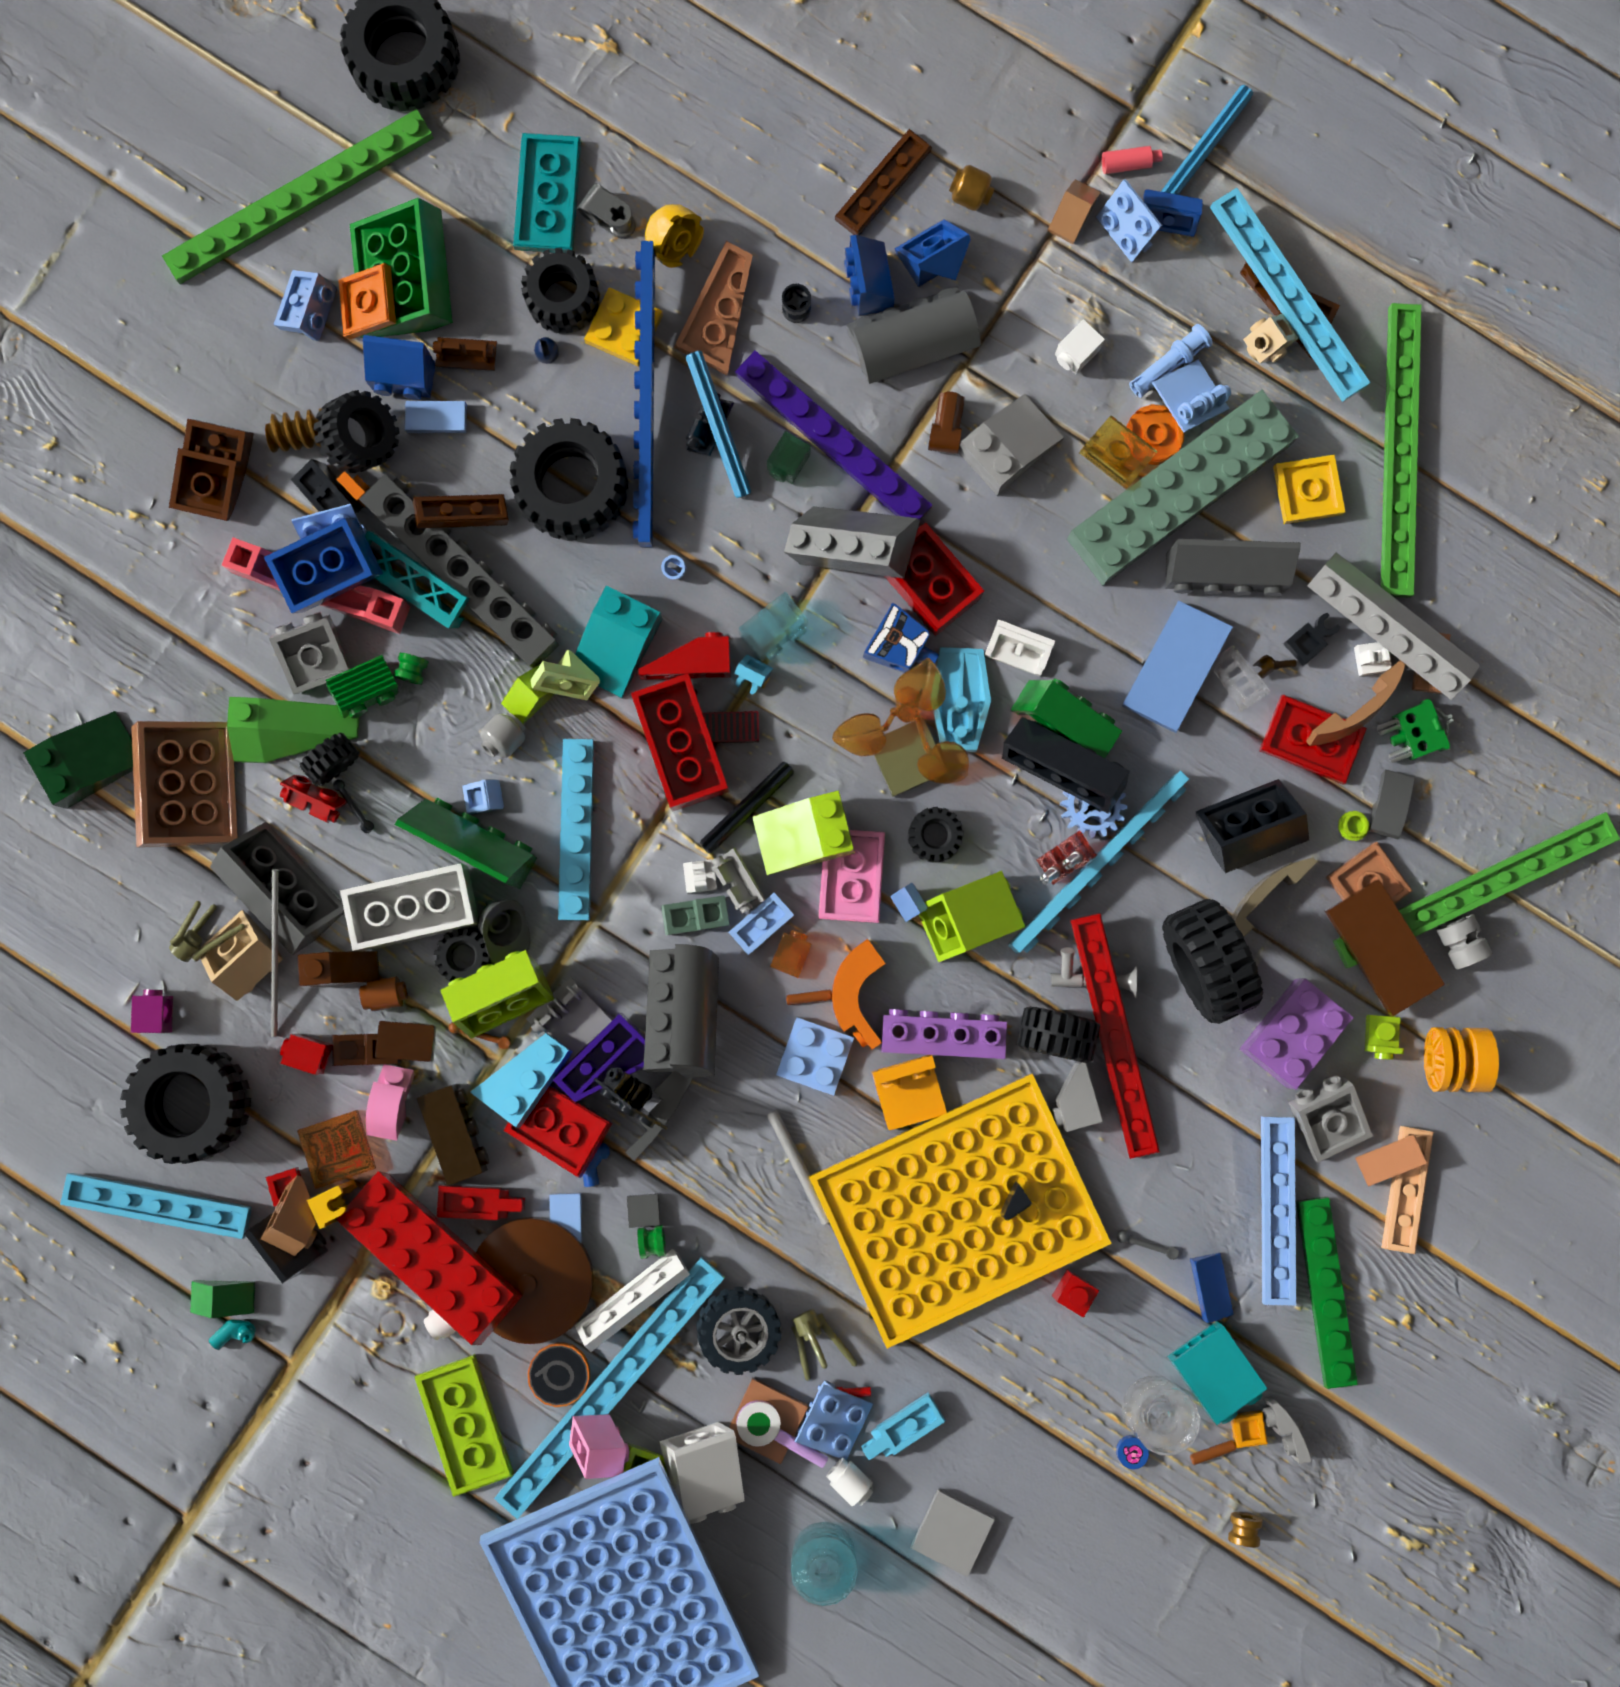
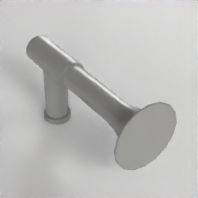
M1069 947L1062 948L1061 973H1051V987H1087L1084 975L1073 974L1075 950ZM1137 966L1128 974L1116 976L1119 988L1130 991L1134 994L1135 998L1137 996Z

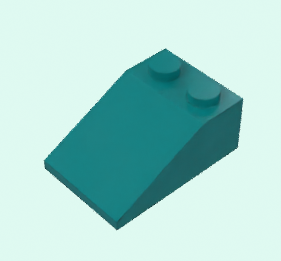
M607 585L605 586L592 611L575 653L599 677L600 683L598 687L623 698L663 620L661 613Z

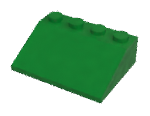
M415 198L350 224L354 274L383 263L391 266L396 324L365 335L385 337L426 332L453 323L442 211L440 208L420 198Z
M425 798L398 818L394 824L518 889H521L538 858L530 854L533 849L532 847L519 840H516L514 845L504 840L506 834L492 826L488 830L477 826L479 819L464 811L461 817L451 812L453 806L439 798H436L434 802Z

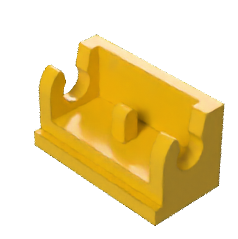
M354 1179L307 1200L319 1229L337 1222V1217L346 1212L348 1205L345 1204L343 1196L357 1188Z

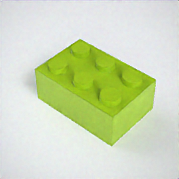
M526 950L512 952L505 957V960L494 965H484L475 974L466 978L454 979L447 987L440 990L452 1022L471 1039L554 1000L542 968Z

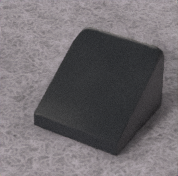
M1015 1181L1000 1212L1001 1216L1007 1221L1032 1204L1018 1182Z

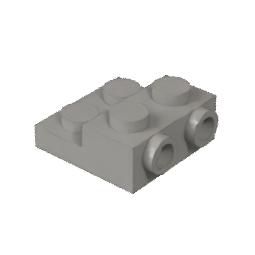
M321 612L313 613L303 618L304 624L295 627L292 622L280 625L275 628L276 634L269 638L294 695L325 684L326 679L351 669L340 645L341 640L330 614L322 617Z
M1330 1076L1323 1081V1086L1315 1090H1300L1295 1094L1296 1099L1288 1102L1296 1124L1303 1132L1311 1155L1317 1162H1321L1373 1137L1355 1086L1344 1076Z

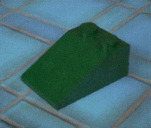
M116 711L51 736L23 752L52 805L65 809L70 808L133 771L132 737Z

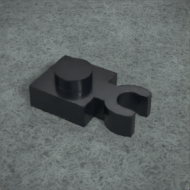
M1328 613L1321 615L1315 621V628L1308 622L1283 643L1302 666L1307 664L1328 645L1323 637H1331L1340 629L1339 625L1330 630L1324 627V620L1330 616Z

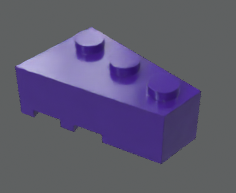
M620 1013L553 1081L576 1102L602 1089L603 1087L596 1083L594 1078L603 1082L611 1068H621L628 1074L644 1068L645 1035L623 1013Z

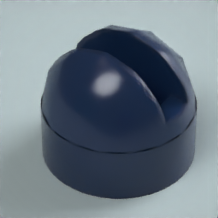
M543 337L535 343L534 352L540 362L549 364L557 359L559 349L553 339ZM543 344H547L549 355L544 356Z

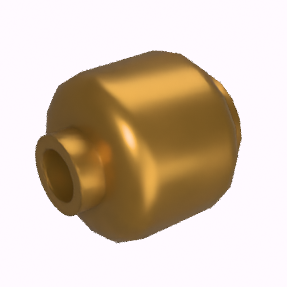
M972 165L965 166L963 170L958 168L949 189L952 192V200L972 211L978 210L982 203L988 205L995 188L990 186L992 181L991 175Z

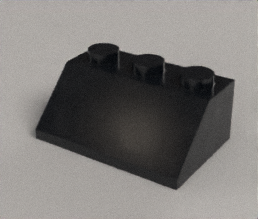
M1279 779L1195 811L1210 851L1225 873L1309 841L1307 814Z

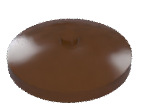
M525 1217L512 1220L488 1235L476 1251L483 1260L523 1295L493 1330L494 1333L502 1338L521 1344H538L551 1341L571 1329L585 1312L593 1291L592 1263L583 1243H580L563 1226L550 1221V1219L540 1217Z

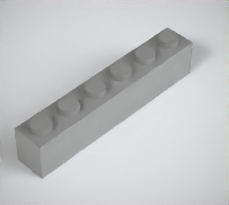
M1337 552L1334 553L1307 585L1450 700L1471 681L1480 666Z

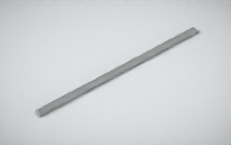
M272 869V1037L278 1036V869Z

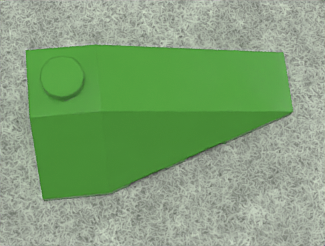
M229 697L227 729L233 759L235 762L269 763L279 758L290 755L295 756L315 749L316 745L322 744L326 738L330 739L334 734L344 733L349 740L358 738L359 717L351 718L349 715L343 718L337 705L264 698Z

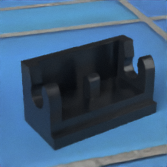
M311 459L291 479L318 512L347 504L352 505L355 513H358L363 508L336 480L337 476L325 463Z

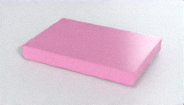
M850 830L855 854L822 862L819 919L879 923L885 832Z

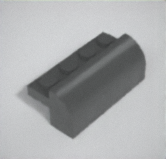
M958 287L946 288L937 294L925 298H916L911 303L899 307H890L881 313L869 317H861L855 322L846 324L848 335L857 349L861 370L869 384L981 346L973 306L966 291H960Z
M675 944V949L650 950L643 1069L647 1073L677 1071L684 1078L715 1076L719 957L712 950L689 944Z

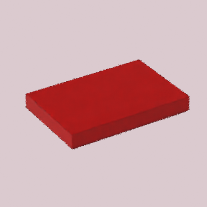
M1281 695L1259 751L1343 785L1347 782L1367 728L1361 727L1352 734L1330 743L1310 746L1306 741L1312 731L1333 714L1286 695Z
M550 1085L521 1128H516L508 1122L503 1131L578 1178H582L613 1123L579 1102H574L569 1096Z

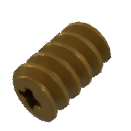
M311 409L307 410L306 419L302 418L299 411H295L294 420H291L288 413L284 412L282 422L278 421L275 414H271L270 423L265 425V435L268 447L272 453L277 452L279 447L283 452L289 451L291 446L295 450H300L302 445L307 449L313 448L314 437L318 435V432L314 431V424L319 422V420L314 417Z

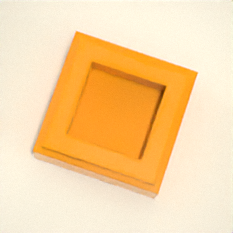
M1261 1410L1238 1413L1231 1421L1236 1448L1268 1444L1264 1416Z

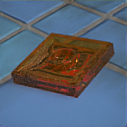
M358 1110L297 1130L315 1189L376 1169Z

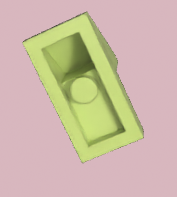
M570 650L565 652L558 664L543 661L531 678V686L534 690L586 701L600 683L599 677Z

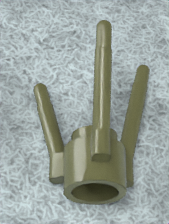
M196 901L179 931L171 939L169 949L181 961L189 962L192 958L197 962L205 953L245 928V924L232 928L201 948L200 944L203 940L197 933L211 917L217 906L215 904L211 905L194 927L187 931L201 906V902Z
M813 1308L792 1319L794 1326L791 1329L796 1338L805 1380L809 1381L811 1375L803 1338L805 1341L810 1340L821 1367L826 1369L828 1366L816 1339V1336L822 1333L820 1327H822L851 1365L857 1366V1361L827 1324L822 1313L817 1315Z

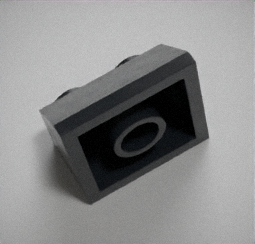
M270 1214L244 1234L283 1284L300 1275L328 1252V1249L325 1247L327 1243L323 1235L318 1230H315L317 1235L308 1249L304 1247L293 1256L261 1240L272 1214Z

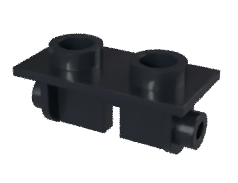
M717 393L727 420L734 402L720 399L721 395ZM701 405L698 414L702 417L701 419L695 418L689 433L685 437L687 440L686 446H688L687 451L711 456L716 442L703 405Z

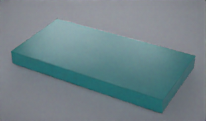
M522 133L513 240L514 250L543 252L549 249L550 253H555V248H562L563 253H567L568 249L573 251L581 137Z

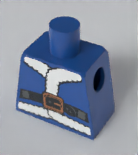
M892 603L864 651L863 658L909 674L915 662L932 670L940 654L925 647L931 633L899 606Z

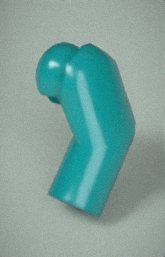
M231 1319L209 1338V1343L216 1350H220L230 1339L243 1340V1343H249L255 1337L256 1328L250 1321Z

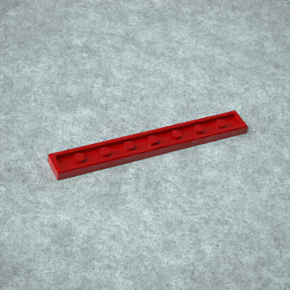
M1101 913L1072 919L1070 921L1094 1018L1100 1024L1099 1038L1129 1158L1158 1153L1160 1150Z

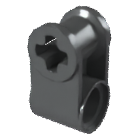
M596 183L593 184L577 207L579 213L591 223L599 225L617 238L630 237L635 231L636 223L629 205L612 195L603 186Z

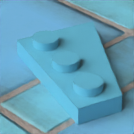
M545 1033L470 1093L514 1127L521 1128L573 1051L550 1034Z

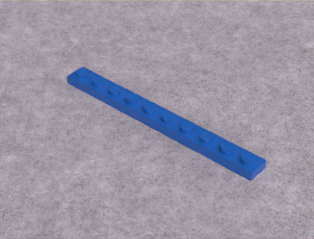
M641 241V251L635 252L636 270H641V281H635V298L640 300V311H635V329L640 330V341H635L634 351L635 359L640 360V371L634 372L635 389H640L639 401H634V418L639 419V431H634V449H639V461H634L633 473L634 479H639V491L633 492L634 509H639L638 521H633V538L638 539L641 547H653L655 249L653 241Z

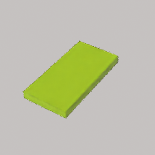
M473 1354L416 1374L414 1378L453 1497L513 1476L514 1471L476 1355Z

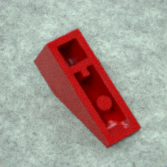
M721 632L705 633V637H698L639 668V677L641 680H668L689 673L690 679L731 678L729 636H723Z

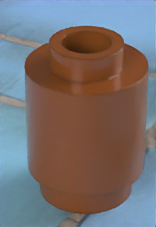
M397 976L373 980L359 988L363 1009H371L372 1012L403 1006V1000L408 998L406 984L404 981L400 982Z

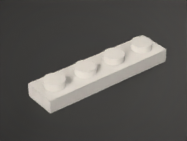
M671 1249L666 1253V1256L657 1260L575 1325L584 1347L590 1352L595 1350L690 1275L680 1255L674 1249Z

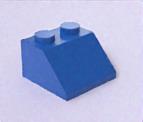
M369 335L363 336L365 381L374 390V393L382 396H391L392 393L403 394L405 398L420 400L421 397L431 398L435 361L424 343Z

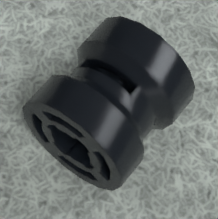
M799 283L791 284L782 293V313L788 321L801 323L810 315L811 294L804 285Z

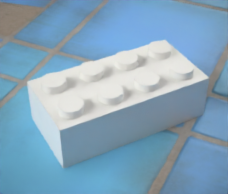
M462 863L340 890L352 951H368L452 932L455 929L478 926L479 916L467 865Z

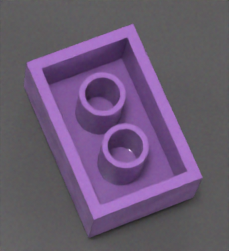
M1298 978L1291 983L1239 1050L1286 1088L1297 1090L1354 1017L1306 978Z

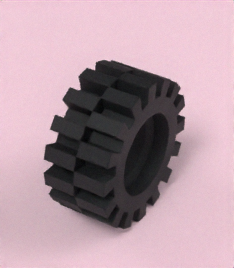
M344 733L334 734L330 739L326 738L322 744L316 745L314 750H310L307 753L308 756L302 759L303 762L300 763V768L316 787L323 786L325 783L331 782L333 778L339 777V774L345 772L348 766H352L355 763L354 761L358 759L360 752Z
M932 807L922 810V812L914 817L908 829V842L912 847L911 850L920 859H925L931 863L943 862L950 859L961 847L964 830L962 831V823L956 818L957 815L954 812L951 813L946 808ZM938 823L946 829L947 840L943 845L931 846L925 841L924 830L928 825Z
M455 929L451 933H446L443 935L444 938L438 941V949L434 951V955H436V960H434L435 966L439 967L438 972L444 975L448 981L469 977L475 974L480 967L492 964L490 963L491 959L487 953L482 934L470 929ZM466 944L474 950L475 960L471 966L462 969L454 964L452 955L458 946Z

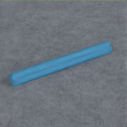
M1241 85L1161 192L1177 195L1181 193L1253 96L1252 89L1246 85Z
M695 351L688 354L686 360L736 498L747 496L751 493V489L702 351Z

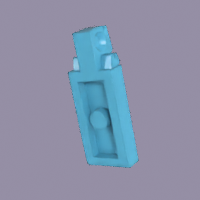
M927 1392L878 1424L877 1428L871 1431L873 1438L861 1445L862 1451L868 1460H871L881 1452L886 1457L891 1454L896 1455L943 1424L946 1419L929 1392Z

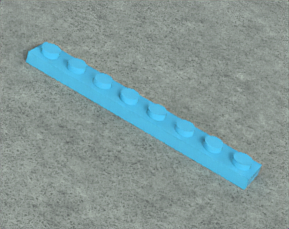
M1235 188L1213 202L1210 209L1280 312L1289 322L1340 400L1344 402L1366 388L1371 382L1239 189Z
M1182 771L1174 774L1008 946L1016 954L1022 950L1028 953L1039 942L1036 936L1042 929L1045 928L1049 931L1061 919L1057 914L1064 907L1071 909L1081 899L1078 893L1083 887L1087 885L1091 888L1103 876L1099 871L1107 863L1110 866L1114 865L1123 856L1124 853L1121 851L1123 846L1127 842L1133 845L1145 833L1141 828L1149 820L1154 823L1164 814L1166 810L1163 808V805L1169 799L1175 802L1187 790L1183 785L1189 778Z

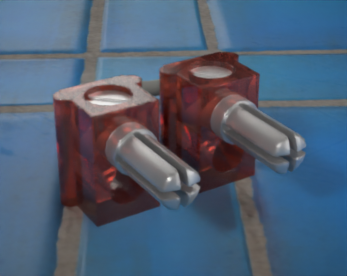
M1080 830L1061 842L1059 847L1058 845L1036 859L1045 872L1040 876V881L1048 877L1042 882L1043 884L1052 882L1054 885L1072 873L1074 868L1077 870L1097 856Z

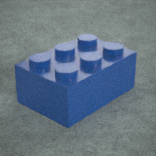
M343 518L264 557L292 614L306 612L383 575L356 518Z

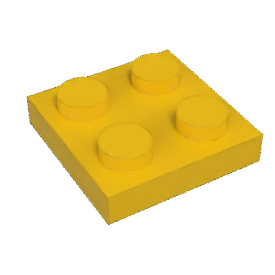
M609 287L584 338L585 343L639 367L640 360L635 359L634 346L635 341H640V330L635 329V311H640V300H636ZM655 308V332L663 317V311Z
M1335 455L1274 465L1273 470L1284 524L1341 516L1345 513Z

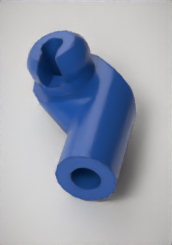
M601 1143L583 1174L584 1187L600 1184L597 1166L602 1159H607L610 1155V1149L607 1144Z

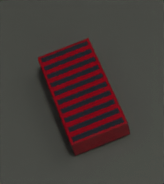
M758 711L703 713L713 744L759 742Z

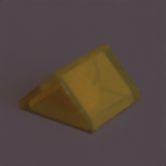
M1111 415L1079 453L1127 490L1158 451Z

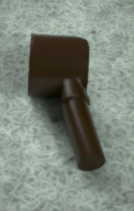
M1264 655L1253 666H1259L1262 669L1256 676L1263 679L1279 668L1296 667L1297 662L1295 659L1275 661L1271 656Z

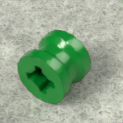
M400 652L398 655L400 663L398 668L394 670L393 677L409 683L422 685L424 680L422 676L423 669L427 668L429 661L415 655Z
M663 1225L656 1226L653 1230H647L645 1227L638 1228L637 1237L640 1258L647 1259L650 1255L654 1254L659 1257L666 1256Z

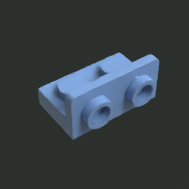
M292 270L274 326L283 331L303 333L312 340L319 341L337 287L319 273Z

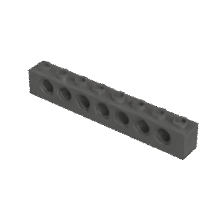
M384 474L359 500L435 575L468 596L470 599L466 605L530 668L533 669L541 664L559 646L554 639L557 633L546 622L540 625L533 618L536 613L524 601L519 605L512 598L515 592L504 581L498 584L490 576L494 572L482 560L476 563L469 556L472 553L471 549L462 540L459 539L455 543L448 536L452 532L449 528H426L421 535H413V530L417 523L413 501L406 495L409 489L398 478L392 481ZM405 504L402 513L392 514L395 505ZM446 544L447 551L441 556H435V548L438 545ZM468 565V572L464 576H455L457 567ZM480 586H490L488 595L485 597L476 596V591ZM502 606L511 607V613L506 618L497 617V612ZM525 626L533 628L532 635L529 638L520 639L518 637L521 628Z

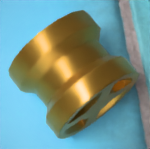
M1231 1513L1230 1521L1233 1524V1528L1228 1534V1540L1240 1546L1259 1547L1258 1529L1262 1527L1263 1520L1258 1516L1248 1513Z

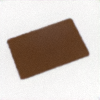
M379 1021L375 1057L430 1062L434 1026Z

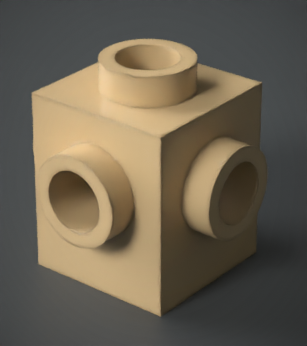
M1279 314L1267 320L1262 318L1250 327L1251 333L1243 340L1248 346L1247 351L1254 360L1259 363L1271 360L1272 363H1275L1288 353L1286 348L1299 337L1284 315Z

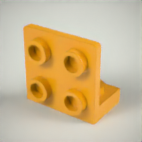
M926 1055L871 1071L888 1130L898 1129L947 1113L934 1070L936 1066L932 1055Z

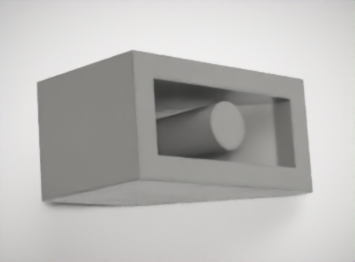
M1075 1062L1054 1100L1056 1108L1052 1109L1057 1127L1062 1126L1066 1132L1103 1122L1087 1065L1083 1062Z

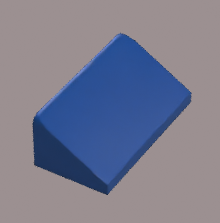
M1149 189L1144 191L1143 202L1162 225L1158 231L1191 237L1195 236L1202 215V199Z
M1221 1253L1190 1258L1203 1321L1210 1323L1234 1315Z

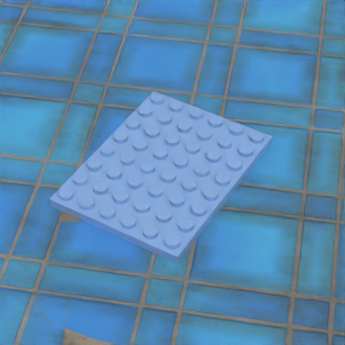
M659 1457L480 1536L479 1543L551 1687H737L759 1677L758 1667Z

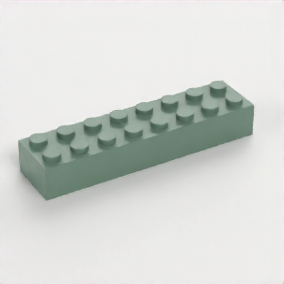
M1260 390L1070 532L1067 540L1102 586H1104L1288 449L1299 435L1265 392Z

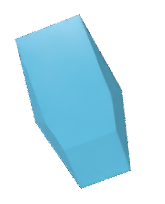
M940 647L931 695V705L941 751L977 752L991 703L984 650Z

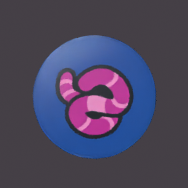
M1127 1435L1118 1442L1116 1455L1121 1464L1126 1468L1139 1469L1146 1464L1149 1450L1140 1437Z

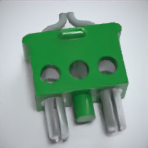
M1425 699L1418 706L1392 716L1393 720L1377 726L1378 731L1395 724L1393 727L1378 732L1381 736L1398 730L1399 734L1391 736L1390 741L1394 747L1403 743L1405 748L1390 753L1388 757L1391 758L1407 752V754L1390 760L1391 763H1395L1408 757L1411 761L1436 750L1442 752L1449 749L1450 724L1454 720L1451 714L1445 715L1440 708L1434 707L1430 699ZM1436 712H1438L1443 719L1448 720L1445 725L1446 733L1442 727V724ZM1406 716L1411 718V723L1407 722ZM1412 729L1417 732L1416 737L1413 736ZM1418 743H1420V744L1422 745V747H1423V750H1422V751L1419 750V748H1418Z

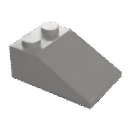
M1024 394L984 421L960 443L958 453L998 496L1061 442L1064 437L1027 395Z

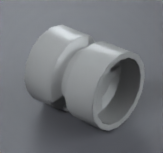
M1474 914L1454 920L1436 930L1443 945L1451 948L1448 955L1455 969L1470 966L1493 954L1487 939L1479 936L1481 927Z

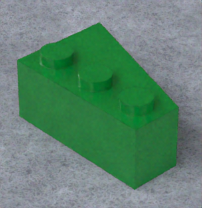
M1058 679L1029 680L1012 706V712L1017 715L1019 713H1026L1048 730L1064 735L1070 741L1084 748L1092 749L1103 758L1107 757L1122 732L1121 729L1114 725L1116 721L1103 712L1097 713L1091 708L1092 703L1082 696L1077 695L1075 697L1068 692L1069 686Z

